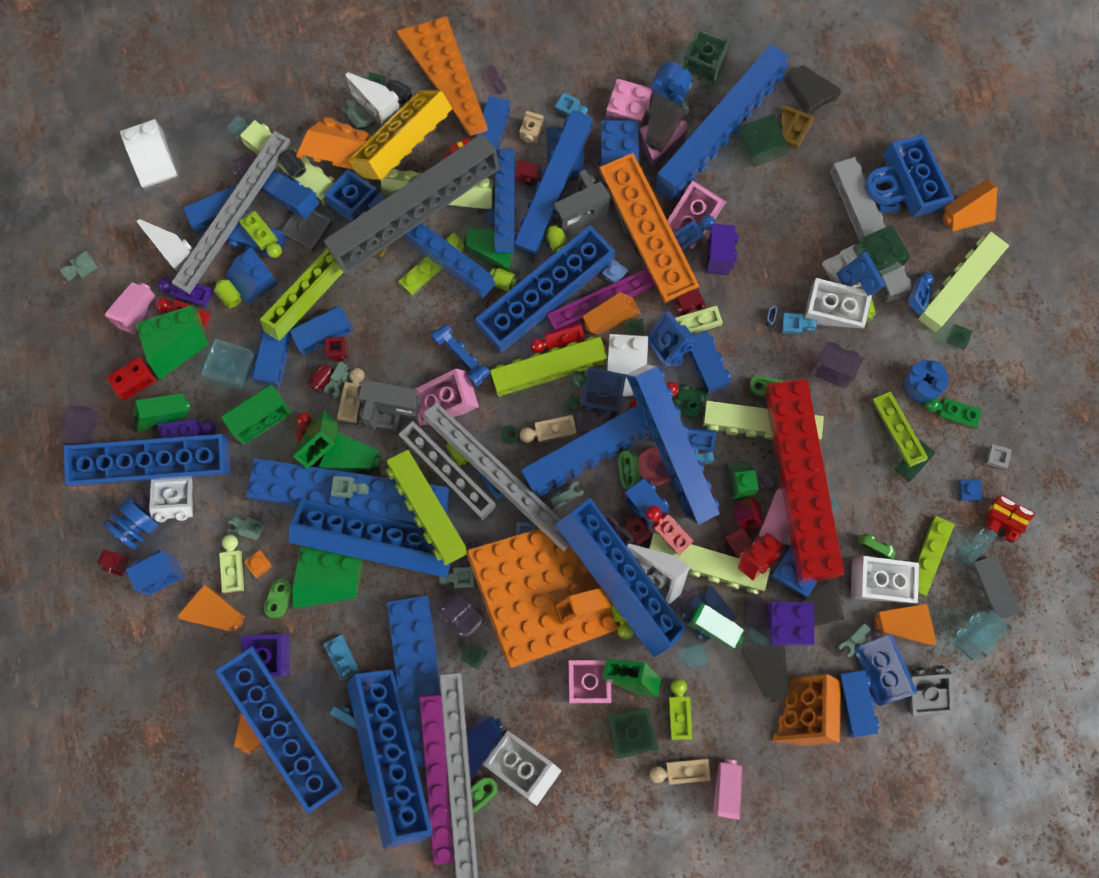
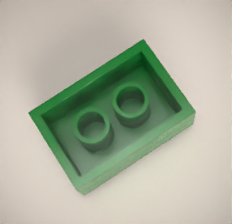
M271 384L261 388L259 393L253 397L244 399L242 404L236 408L233 407L227 410L221 418L233 436L245 445L293 413L282 396Z

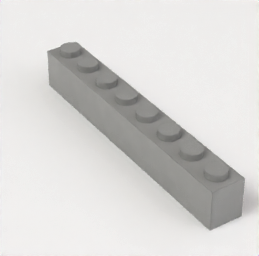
M855 157L834 163L830 171L861 246L867 250L868 255L876 265L880 276L886 286L880 289L885 301L889 302L907 296L912 290V282L906 276L904 263L899 260L897 247L895 244H892L890 231L883 223L882 213L878 211L876 202L866 192V179L862 175L861 165L857 163Z

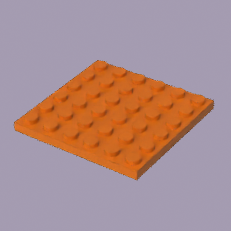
M540 529L470 549L466 552L508 669L618 630V625L614 623L611 607L600 613L562 625L555 607L558 603L569 596L602 587L596 582L594 576L584 566L582 560L573 551L571 546L562 551Z

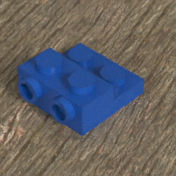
M664 312L647 335L648 344L664 366L680 365L683 362L682 356L694 347L692 343L695 341V337L686 325H680L671 312Z

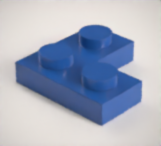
M867 252L859 255L836 273L842 285L852 287L860 282L867 296L873 295L886 286Z

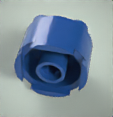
M666 62L657 69L650 86L652 88L651 94L657 104L673 103L674 105H681L684 101L691 83V75L687 69L683 70L680 68V64Z
M920 361L906 374L903 380L904 392L909 398L914 399L915 402L924 404L925 401L938 398L947 389L948 374L939 361Z

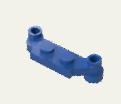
M446 323L438 330L432 331L430 336L436 344L440 346L445 342L452 353L470 371L467 375L469 380L476 387L483 382L482 380L490 374L485 365L479 366L477 364L478 360L473 354L468 355L464 344L460 340L456 341L451 336L453 331Z

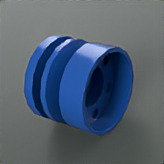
M128 497L118 507L124 515L121 517L112 513L110 516L116 523L107 519L103 524L119 542L136 550L139 544L134 538L143 543L145 538L140 532L143 530L151 534L160 523L152 520L150 513Z

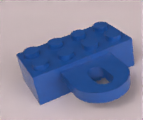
M924 135L892 142L883 153L888 166L874 170L865 182L866 192L873 201L882 205L904 201L912 218L944 210L945 206L954 200ZM884 182L891 185V189L880 191L876 187L877 184Z

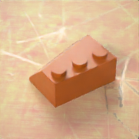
M324 117L307 130L296 157H314L313 161L316 162L327 160L331 161L332 165L354 170L348 159L372 135L366 131L354 129L348 124L336 122L333 118Z
M828 674L792 678L784 701L786 704L784 713L778 720L780 724L777 734H774L772 741L801 746L840 743V681Z

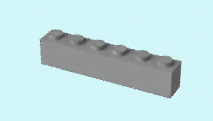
M413 421L399 433L401 440L481 521L496 508L495 503Z

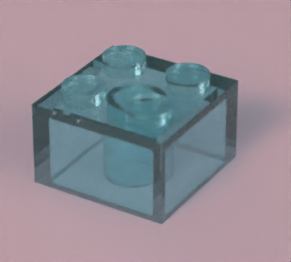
M214 339L201 375L207 381L243 391L256 355L251 349Z
M993 610L982 611L980 614L975 613L968 620L970 624L967 628H962L955 635L957 639L953 644L971 660L986 658L1012 627Z

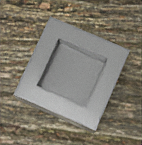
M994 444L990 445L986 464L1004 470L1007 469L1012 450Z

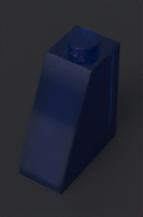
M494 716L466 732L470 779L476 776L504 735L502 730L505 728L499 718L495 720Z

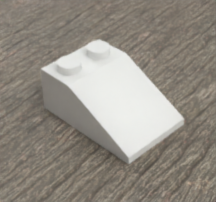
M345 74L351 94L381 127L401 108L398 104V96L394 91L390 92L385 86L354 74Z
M155 119L120 131L142 188L178 176L163 131Z
M141 219L137 220L140 227L178 273L193 252L191 246L185 239L181 241L177 235Z
M816 278L810 289L803 320H816V324L824 326L865 328L872 295L867 296L865 290Z
M610 334L607 371L627 374L647 365L648 336ZM626 377L622 397L635 398Z
M628 544V550L670 605L681 594L690 566L674 555Z
M867 556L852 558L851 598L917 604L919 563Z
M509 731L506 732L483 764L536 806L561 772L551 761Z

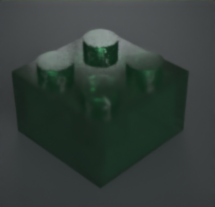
M697 28L684 57L682 69H687L690 73L716 82L728 55L731 40Z
M775 113L740 127L754 167L789 154L787 143Z
M892 224L858 239L853 247L857 257L862 253H868L880 276L904 266L911 257Z
M649 708L607 717L617 759L659 750Z

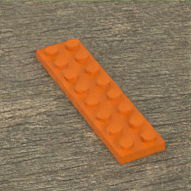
M634 153L599 167V172L664 303L699 288V284Z

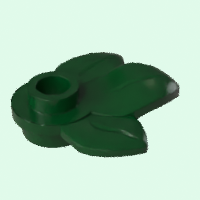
M681 384L678 387V397L672 398L673 404L677 405L680 413L696 418L703 411V403L707 398L706 392L703 388H698L694 391L691 386Z

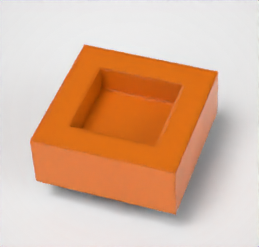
M261 550L244 562L255 578H259L273 567Z

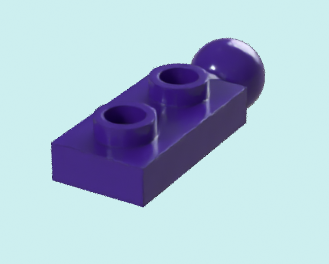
M162 277L158 281V288L162 292L170 291L169 295L173 298L207 308L213 293L211 288L196 284L191 293L188 294L174 286L172 280L168 277Z
M199 420L158 424L159 439L200 436V433L203 435H213L216 431V426L212 421H204L199 425Z

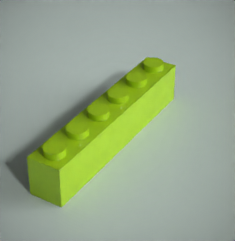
M328 249L318 257L260 319L265 333L280 341L343 273L333 260Z
M590 337L585 342L578 344L573 342L562 349L553 348L548 353L542 355L537 353L526 360L517 359L512 364L506 366L503 364L497 365L490 372L497 396L499 397L588 370V367L594 368L607 364L608 357L601 337Z
M409 450L388 459L387 474L391 480L395 479L397 483L395 487L399 495L405 496L406 500L404 502L409 511L413 510L416 515L414 520L419 528L423 527L425 540L428 544L432 543L434 546L433 553L438 561L442 560L446 566L467 554L466 546Z

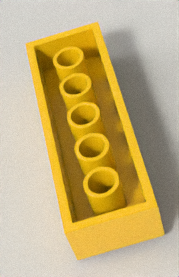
M419 90L348 159L358 176L376 180L386 178L388 172L398 166L400 160L410 154L412 148L416 144L421 143L424 137L433 131L436 125L445 119L452 110L441 90Z

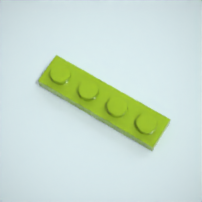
M454 232L445 239V241L460 252L466 248L464 242ZM426 256L400 279L399 283L413 295L443 268Z
M891 391L874 398L872 403L908 467L926 461L928 456Z
M935 516L932 520L916 563H919L918 594L923 597L928 594L955 525L938 516Z

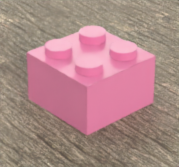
M617 79L607 107L606 120L638 121L639 130L642 127L651 100L652 88Z
M606 660L569 661V704L611 703V683L602 679Z

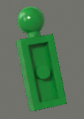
M938 398L925 401L924 403L927 411H939L938 418L972 429L978 428L981 409L948 398L942 399V403H940Z

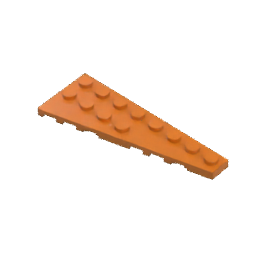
M447 16L397 30L399 39L402 40L406 49L413 55L414 60L421 66L433 86L443 92L452 107L451 111L459 118L460 123L468 134L472 136L488 131Z

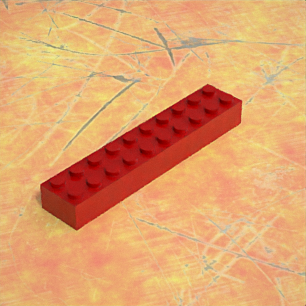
M808 379L769 383L764 392L798 583L840 578L844 574Z

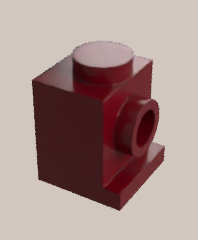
M519 160L514 176L515 185H519V182L526 186H536L538 181L541 182L543 175L540 164Z
M698 288L678 296L674 304L677 314H681V316L703 310L706 306Z
M344 336L325 338L327 358L335 362L349 358L348 343Z
M631 516L623 522L625 526L622 528V531L633 545L641 546L653 536L652 531L648 529L639 516L635 519ZM638 526L640 532H634L633 527Z
M103 548L97 564L103 566L102 570L122 577L130 558Z

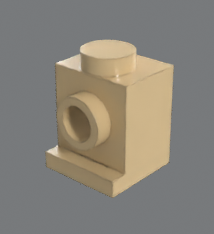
M526 111L520 129V139L527 143H538L544 126V116Z

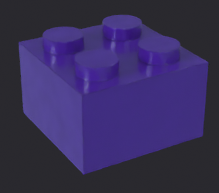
M712 224L708 238L706 274L729 275L730 269H734V263L737 261L735 246L738 243V233L735 232L736 225Z
M813 602L769 603V646L815 645Z
M289 634L241 636V653L254 646L273 677L290 675Z

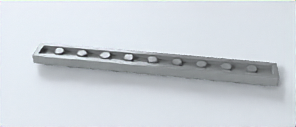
M275 131L273 132L172 281L174 286L188 294L191 293L278 164L281 153L291 145L292 142L289 138Z
M436 403L423 413L422 418L562 551L571 546L555 525L561 519L447 411Z
M461 672L440 674L456 878H478Z

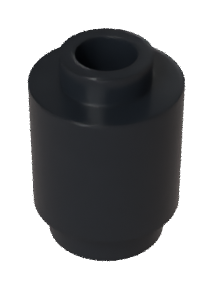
M390 79L385 87L390 92H395L399 99L398 102L405 104L412 98L411 87L397 80Z
M294 150L283 151L279 159L281 165L290 176H294V178L301 177L306 172L305 163L301 158L296 157L297 154Z

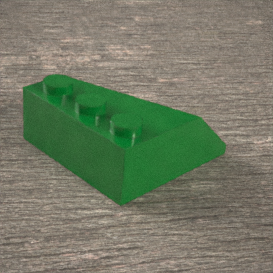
M193 306L136 323L147 361L160 381L171 371L180 367L183 362L189 358L191 359L209 345L198 309Z
M301 547L293 583V609L356 599L364 559Z

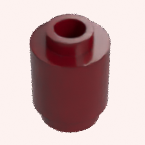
M326 363L324 366L320 364L309 377L307 384L315 391L320 392L331 381L330 377L335 370Z

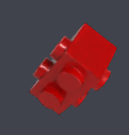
M141 357L130 360L126 366L112 371L111 375L106 377L116 395L123 401L158 381L148 364Z
M768 532L763 537L758 536L752 543V547H746L740 554L741 561L737 568L754 581L760 574L763 575L768 570L771 563H776L782 555L780 551L783 544Z

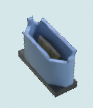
M775 305L769 308L766 326L772 327L775 322L778 309Z

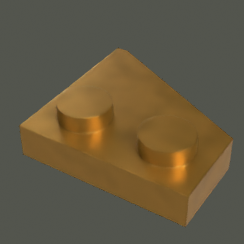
M782 105L781 143L798 150L814 123L815 117Z

